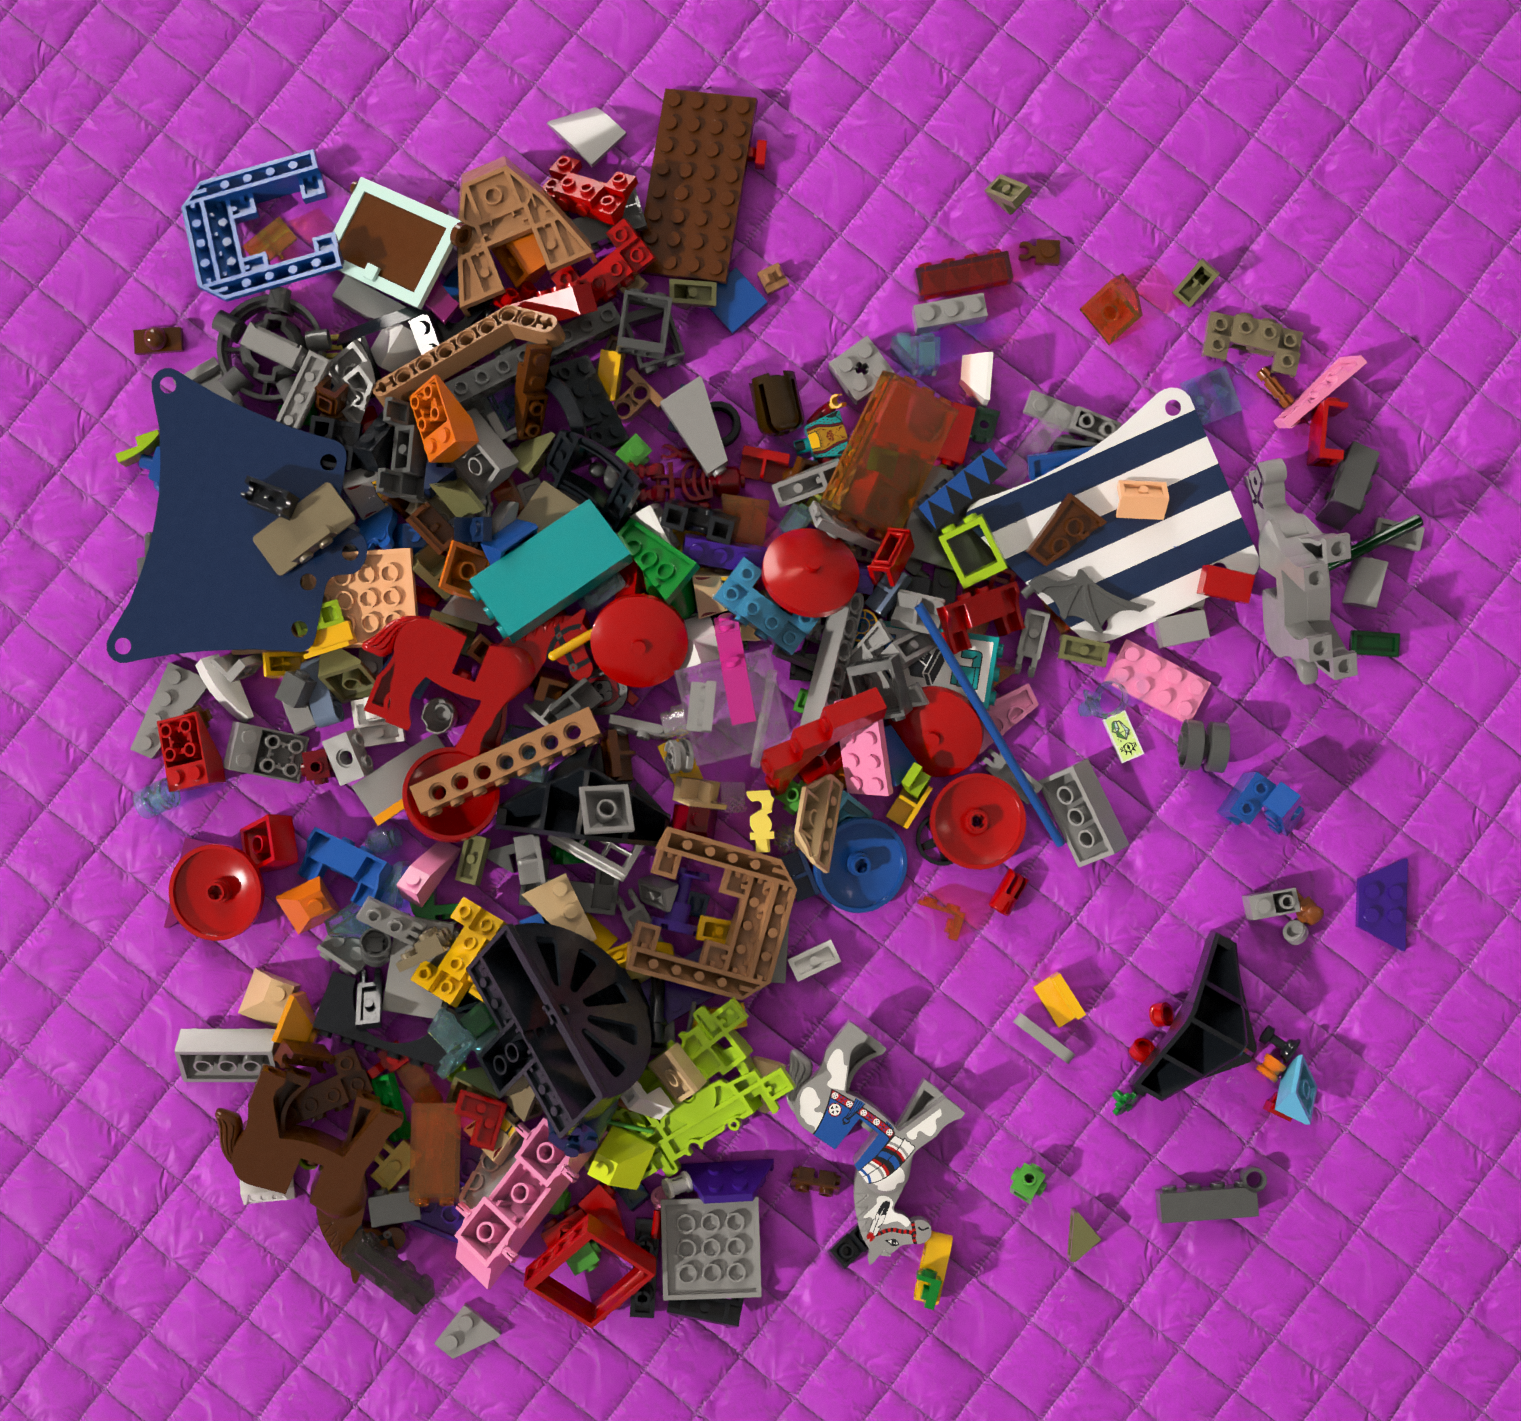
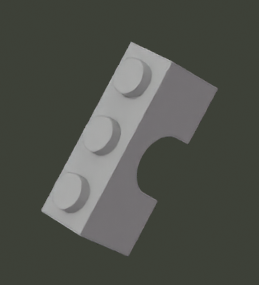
M984 293L913 305L911 312L915 335L936 332L940 328L951 324H961L964 327L985 323L988 317Z

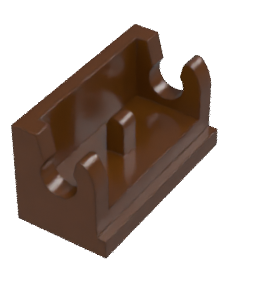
M429 502L423 503L406 521L438 555H444L449 550L451 541L454 540V528Z
M283 1039L273 1060L278 1062L280 1067L284 1069H289V1064L314 1067L319 1073L326 1074L327 1071L323 1067L324 1061L332 1065L335 1058L324 1044Z

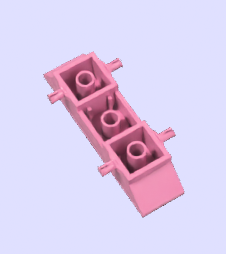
M545 1117L532 1130H529L522 1122L517 1125L519 1127L515 1128L516 1131L524 1137L522 1147L514 1156L517 1160L489 1197L484 1196L473 1209H470L463 1201L458 1203L459 1206H456V1210L465 1217L462 1226L454 1235L458 1239L456 1259L488 1290L491 1289L507 1266L517 1261L519 1250L568 1185L575 1183L579 1179V1174L577 1173L596 1150L579 1154L577 1157L566 1156L564 1151L554 1146L548 1140V1121ZM605 1130L601 1140L598 1143V1146L605 1138V1136L608 1134L607 1130Z

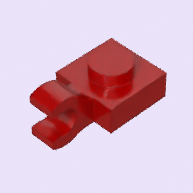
M396 1039V1040H395L394 1042H392V1043H400V1042ZM381 1051L377 1054L381 1061L370 1068L367 1073L372 1079L386 1069L392 1073L409 1061V1059L401 1057L400 1061L394 1060L386 1056L387 1052Z

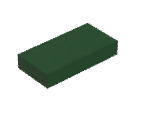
M1350 631L1349 651L1354 650L1357 652V655L1399 657L1400 633Z

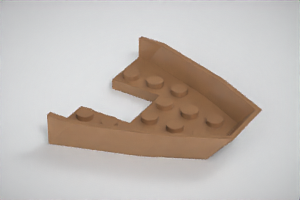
M506 156L461 174L457 219L468 224L472 229L469 243L463 248L457 247L459 306L466 317L471 316L468 308L506 293L490 250L531 232L534 233L550 274L591 257L593 263L598 262L588 238L551 196Z

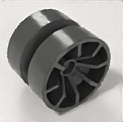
M1185 719L1181 726L1177 745L1180 769L1198 771L1203 761L1206 772L1223 773L1227 767L1230 753V728L1228 723L1210 721L1205 730L1203 721Z

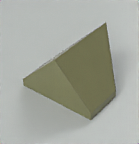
M461 477L457 480L429 484L456 517H466L486 509Z

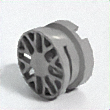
M681 739L679 742L676 740L667 741L664 751H667V757H664L668 772L670 774H676L679 771H683V773L691 772L694 764V753L690 740Z

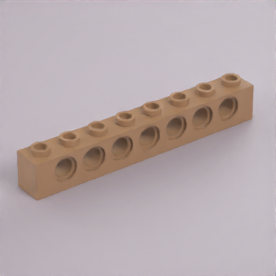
M586 707L410 786V790L420 813L424 816L434 817L443 812L442 809L449 805L456 807L463 804L465 798L469 796L478 797L487 793V788L494 785L501 787L510 782L509 779L516 775L519 777L526 776L536 766H548L555 762L554 758L573 755L577 752L576 749L583 745L586 747L593 746L599 742V738L603 737L592 710L590 707ZM574 728H579L581 730L580 736L577 739H570L569 732ZM551 738L558 739V746L555 749H547V742ZM527 749H536L534 758L525 759L524 754ZM507 758H512L514 761L513 766L507 770L503 769V761ZM484 768H490V777L482 780L480 772ZM468 778V786L463 790H459V780ZM440 788H445V797L437 800L435 797L436 791Z

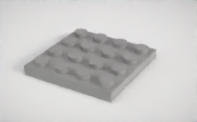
M758 1196L753 1201L704 1204L700 1198L661 1199L663 1301L762 1297Z

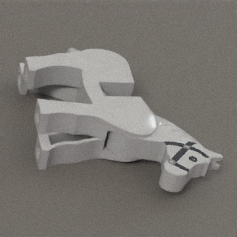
M1276 458L1258 462L1257 469L1249 471V476H1244V481L1252 497L1254 513L1260 532L1258 543L1260 568L1276 578L1277 587L1262 590L1263 624L1268 644L1276 656L1292 658L1298 677L1305 685H1310L1317 681L1318 668L1333 680L1358 675L1357 652L1346 649L1330 620L1331 591L1328 563L1351 558L1350 534L1347 532L1325 534L1307 516L1296 513L1286 503L1284 481L1287 478V469L1283 459Z

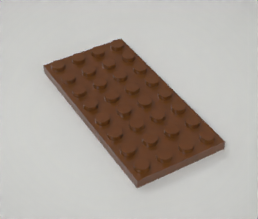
M665 88L644 210L648 229L642 230L640 233L641 239L651 249L657 260L639 274L717 282L719 284L728 283L749 158V148L751 146L758 104L757 98Z

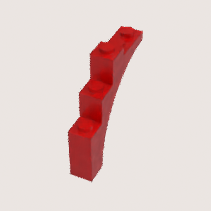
M877 687L824 707L819 719L794 728L790 740L765 749L760 764L766 774L765 782L768 789H773L776 796L784 794L795 775L817 755L846 736L883 719L887 706Z

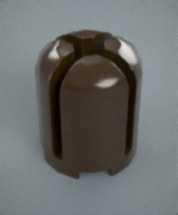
M784 370V375L770 376L769 373L751 379L752 383H749L758 429L764 435H787L790 432L797 431L804 424V414L794 371Z

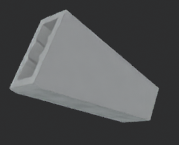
M699 376L662 400L660 405L707 477L709 478L712 475L718 477L727 470L725 467L728 465V459L703 379Z

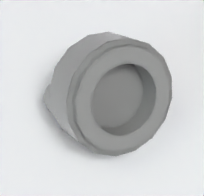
M1292 920L1283 928V936L1291 945L1303 943L1309 934L1306 925L1299 920Z

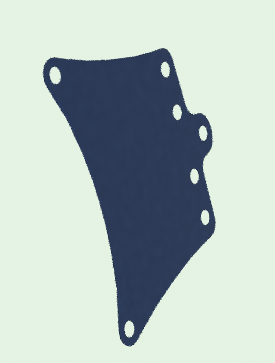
M164 368L159 370L151 382L160 434V482L156 517L151 542L138 582L129 604L107 640L109 656L119 663H128L159 656L200 651L258 649L303 652L308 650L313 645L316 637L327 582L336 575L354 574L361 569L367 557L365 538L356 530L346 528L333 538V542L330 545L314 552V556L310 560L298 564L288 573L280 576L274 571L253 542V537L279 518V516L247 504L248 501L241 497V492L247 493L249 490V485L245 483L248 475L289 491L300 498L298 503L326 482L331 483L341 496L346 466L344 446L338 441L289 427L248 410L217 395L175 369ZM165 377H172L176 382V388L171 393H164L160 388V382ZM331 454L336 458L337 464L333 470L327 471L321 467L320 460L324 455ZM347 544H353L358 549V556L352 561L346 560L342 555V549ZM312 574L316 578V586L312 590H305L301 587L300 579L303 575ZM302 621L307 625L308 631L305 636L298 638L292 634L291 627L294 622ZM126 638L130 641L131 649L127 654H119L116 651L115 643L118 639Z

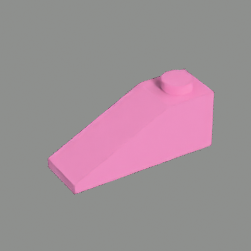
M436 842L409 866L397 883L401 897L422 908L462 851L461 848L449 842Z

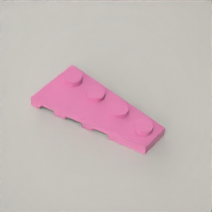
M1362 355L1339 357L1273 421L1278 428L1291 429L1301 421L1300 418L1313 410L1318 403L1363 367L1367 361Z

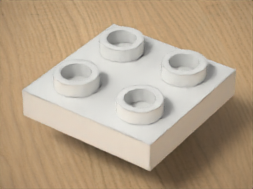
M369 697L351 701L354 729L357 728L358 733L362 735L364 747L406 741L405 729L385 722L386 719L364 711Z

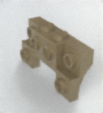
M1211 311L1206 321L1201 357L1208 356L1221 359L1224 362L1229 348L1266 357L1273 356L1270 373L1277 372L1294 378L1301 355L1299 350L1303 332L1283 328V325L1276 323L1274 319L1263 318L1260 320L1253 318V315L1249 313H1239L1231 316Z

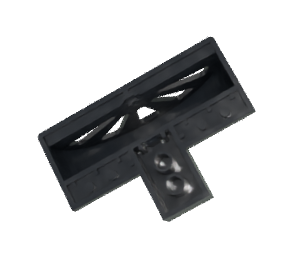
M511 923L504 925L466 967L469 976L500 1030L476 1057L499 1099L521 1092L530 1085L559 1139L568 1137L580 1124L591 1121L607 1111L643 1074L651 1051L648 1007L625 968H622L609 954L592 941L571 930L551 924L524 923L513 925Z

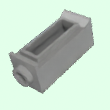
M252 322L249 323L240 342L245 348L296 372L301 368L308 352L303 346H299L260 326L257 327Z

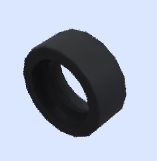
M713 401L710 403L712 411L725 412L732 420L733 427L731 432L726 437L721 438L725 448L733 444L741 431L740 416L731 404L723 401Z

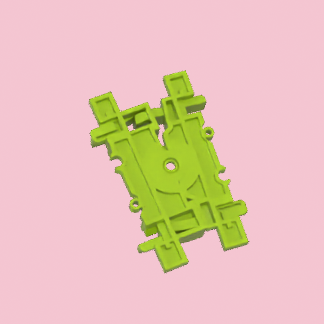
M735 997L712 1014L705 1005H702L693 1013V1017L698 1024L688 1033L681 1032L678 1034L682 1040L680 1046L707 1081L692 1095V1098H687L677 1104L647 1065L643 1074L638 1079L643 1090L648 1094L661 1087L674 1105V1108L661 1120L634 1111L629 1112V1110L620 1106L615 1111L611 1120L619 1118L623 1123L654 1129V1133L651 1134L627 1128L629 1132L657 1145L643 1179L660 1168L668 1177L676 1174L681 1168L678 1158L683 1155L691 1156L694 1153L691 1149V1143H696L700 1149H703L706 1141L723 1132L727 1128V1124L730 1130H738L742 1125L741 1119L750 1116L763 1105L758 1097L759 1094L772 1114H775L780 1109L776 1099L796 1087L783 1065L764 1077L755 1067L750 1057V1054L753 1052L752 1047L734 1030L736 1026L749 1017ZM723 1036L731 1044L725 1049L716 1043ZM673 1040L668 1042L666 1050L675 1044ZM735 1066L740 1072V1075L732 1077L729 1081L724 1078L713 1082L709 1081V1078L717 1072H720L723 1076Z

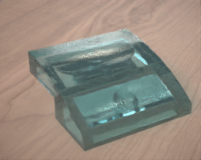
M1226 366L1180 383L1182 390L1190 396L1202 426L1243 411Z

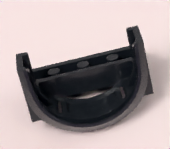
M588 354L549 366L545 388L555 396L561 405L571 432L581 434L601 444L608 450L622 447L630 438ZM581 447L570 471L590 465L598 456Z

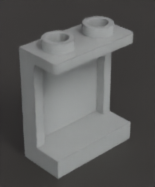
M215 357L210 358L184 374L217 395L248 409L239 393L233 396L219 382L224 373L221 370L218 359Z

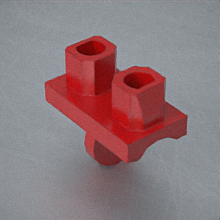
M531 282L522 283L521 289L518 290L511 287L506 288V293L494 297L492 303L501 309L504 306L536 297L537 289Z

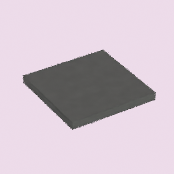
M923 463L905 528L910 529L915 545L910 559L954 571L938 538L939 534L942 533L941 529L952 523L955 526L964 523L963 518L966 517V512L971 504L979 499L1009 490V488L993 483L990 484L941 527L931 533L913 511L918 507L916 502L925 494L931 496L936 492L934 487L944 478L949 481L954 475L951 470ZM972 528L948 539L965 575L996 559L992 549ZM991 576L984 579L983 581H990Z

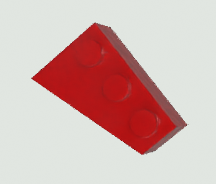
M579 280L553 287L551 292L550 289L536 292L537 297L510 304L553 315L558 322L598 311L590 282L580 284Z

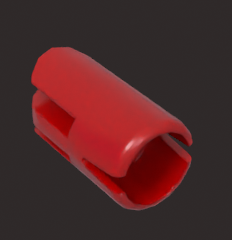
M1009 868L992 896L989 906L1001 914L1009 916L1030 880Z

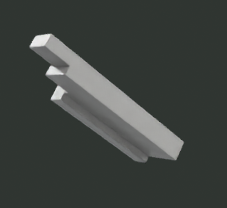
M345 275L332 295L333 302L368 321L406 308L404 305L348 275Z

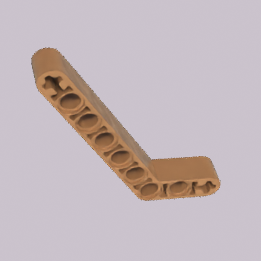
M507 305L378 380L372 391L383 407L385 405V397H394L408 402L410 401L409 396L432 376L438 375L444 381L515 338L537 344L548 343L551 347H556L564 342L565 332L553 315Z

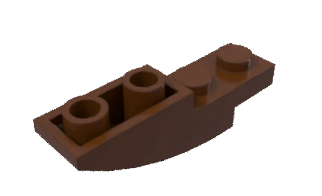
M548 343L526 344L524 361L518 362L515 383V423L519 440L533 439L541 436L548 402V395L544 390L552 353V347Z

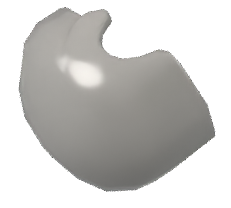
M437 697L430 699L426 703L421 717L428 732L441 734L449 732L456 725L458 711L450 699Z

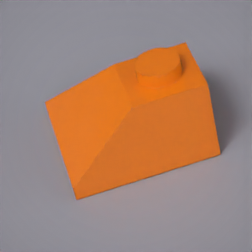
M320 876L276 896L277 902L298 935L342 915V911Z

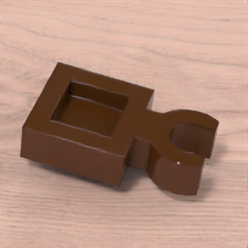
M1037 239L1035 246H1032L1027 241L1020 242L1019 248L1027 249L1028 254H1020L1018 260L1028 261L1030 258H1035V265H1059L1060 240Z

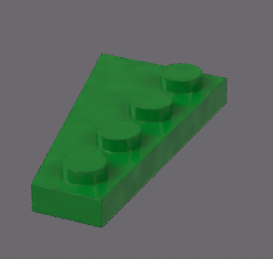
M632 518L628 520L617 534L638 566L669 605L700 568L691 558Z

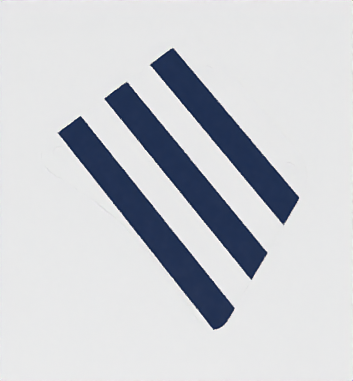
M1171 387L1157 393L1117 431L1088 452L1033 481L979 499L971 504L966 512V516L975 512L977 516L983 513L1008 566L1027 585L1034 577L1040 574L1057 581L1070 580L1076 576L1079 569H1082L1094 583L1107 592L1125 600L1147 606L1141 612L1126 610L1113 614L1107 619L1108 626L1103 633L1095 631L1086 620L1077 616H1067L1063 620L1081 638L1099 642L1119 638L1156 621V619L1168 616L1210 597L1196 593L1203 565H1214L1220 562L1226 566V569L1255 575L1260 565L1258 553L1191 398L1185 391L1179 388ZM1170 400H1176L1181 405V411L1175 416L1167 414L1165 410V405ZM1118 481L1166 482L1169 502L1164 520L1116 518L1119 503ZM1068 493L1073 494L1107 521L1106 524L1098 527L1084 540H1080L1073 545L1070 550L1048 566H1043L1025 552ZM980 525L972 527L990 547ZM1045 593L1037 594L1061 618L1056 603Z

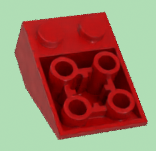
M199 712L157 721L169 792L190 791L226 782L222 757Z

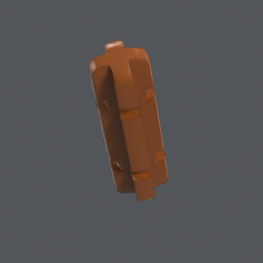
M1268 366L1263 367L1257 372V377L1261 382L1264 381V385L1271 394L1280 400L1278 402L1281 406L1287 408L1295 401L1294 397L1290 393L1287 394V389L1276 376H1272Z

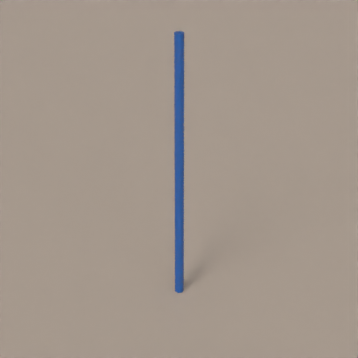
M923 603L914 607L1055 845L1057 847L1063 846L1065 844L1064 839Z

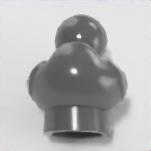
M593 462L589 465V474L594 478L603 476L604 487L608 491H612L619 474L610 465L604 467L600 462Z

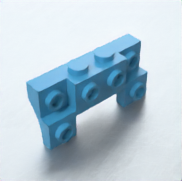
M743 557L712 598L736 615L734 619L739 621V624L744 627L749 625L756 630L754 634L764 642L768 639L791 656L821 617H804L794 613L790 616L755 590L753 586L761 576L762 570Z

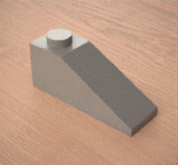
M835 458L774 483L771 486L781 508L848 482L839 458Z

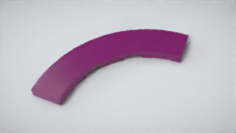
M431 196L424 203V205L446 215L449 214L448 209ZM437 278L425 301V305L441 322L446 324L460 306L445 290L439 278Z

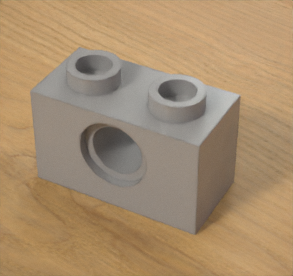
M357 728L322 741L340 786L365 777L374 771L373 761L365 750L363 737L358 733ZM348 751L352 754L353 760H350Z

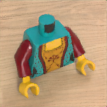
M843 394L832 395L830 401L820 406L810 416L804 427L806 438L793 441L797 455L810 451L812 460L819 462V464L839 458L842 467L851 464L861 465L863 463V460H855V455L862 452L851 450L840 411H836V408H843L847 405L846 402L840 404L837 402L838 397Z

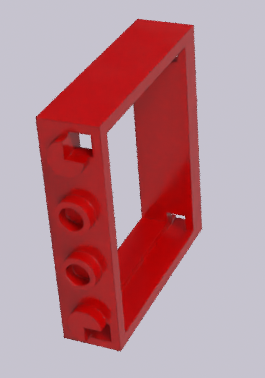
M588 1213L526 1267L524 1287L592 1329L600 1321H604L612 1311L620 1308L623 1302L631 1295H635L643 1285L652 1280L656 1275V1257ZM591 1239L635 1266V1268L593 1303L549 1276Z

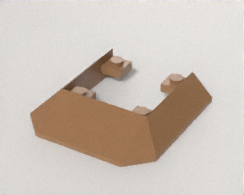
M667 826L655 847L657 851L650 873L675 880L682 856L724 868L718 892L738 898L725 944L705 939L699 961L697 962L655 950L662 927L636 920L631 941L627 946L626 969L726 997H735V999L742 1001L771 983L797 888L782 859Z

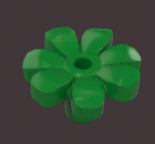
M1119 1089L1116 1090L1112 1096L1117 1103L1115 1104L1116 1108L1112 1112L1116 1116L1123 1114L1125 1110L1129 1112L1133 1108L1131 1104L1137 1101L1139 1095L1135 1091L1131 1094H1123Z

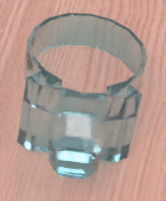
M1106 681L1100 684L1095 692L1084 689L1085 701L1077 709L1082 717L1093 715L1107 719L1108 715L1120 714L1125 709L1129 698L1128 692L1122 684ZM1116 684L1121 690V703L1114 711L1107 713L1100 706L1101 694L1108 685Z

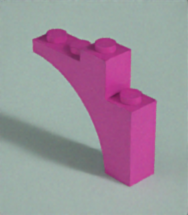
M723 613L714 618V628L732 725L754 722L756 721L740 624L739 621L734 619L736 615Z

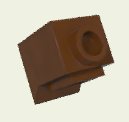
M327 375L314 388L316 390L314 407L320 409L326 416L336 417L346 407L349 385L344 383L336 392L330 390L332 376Z

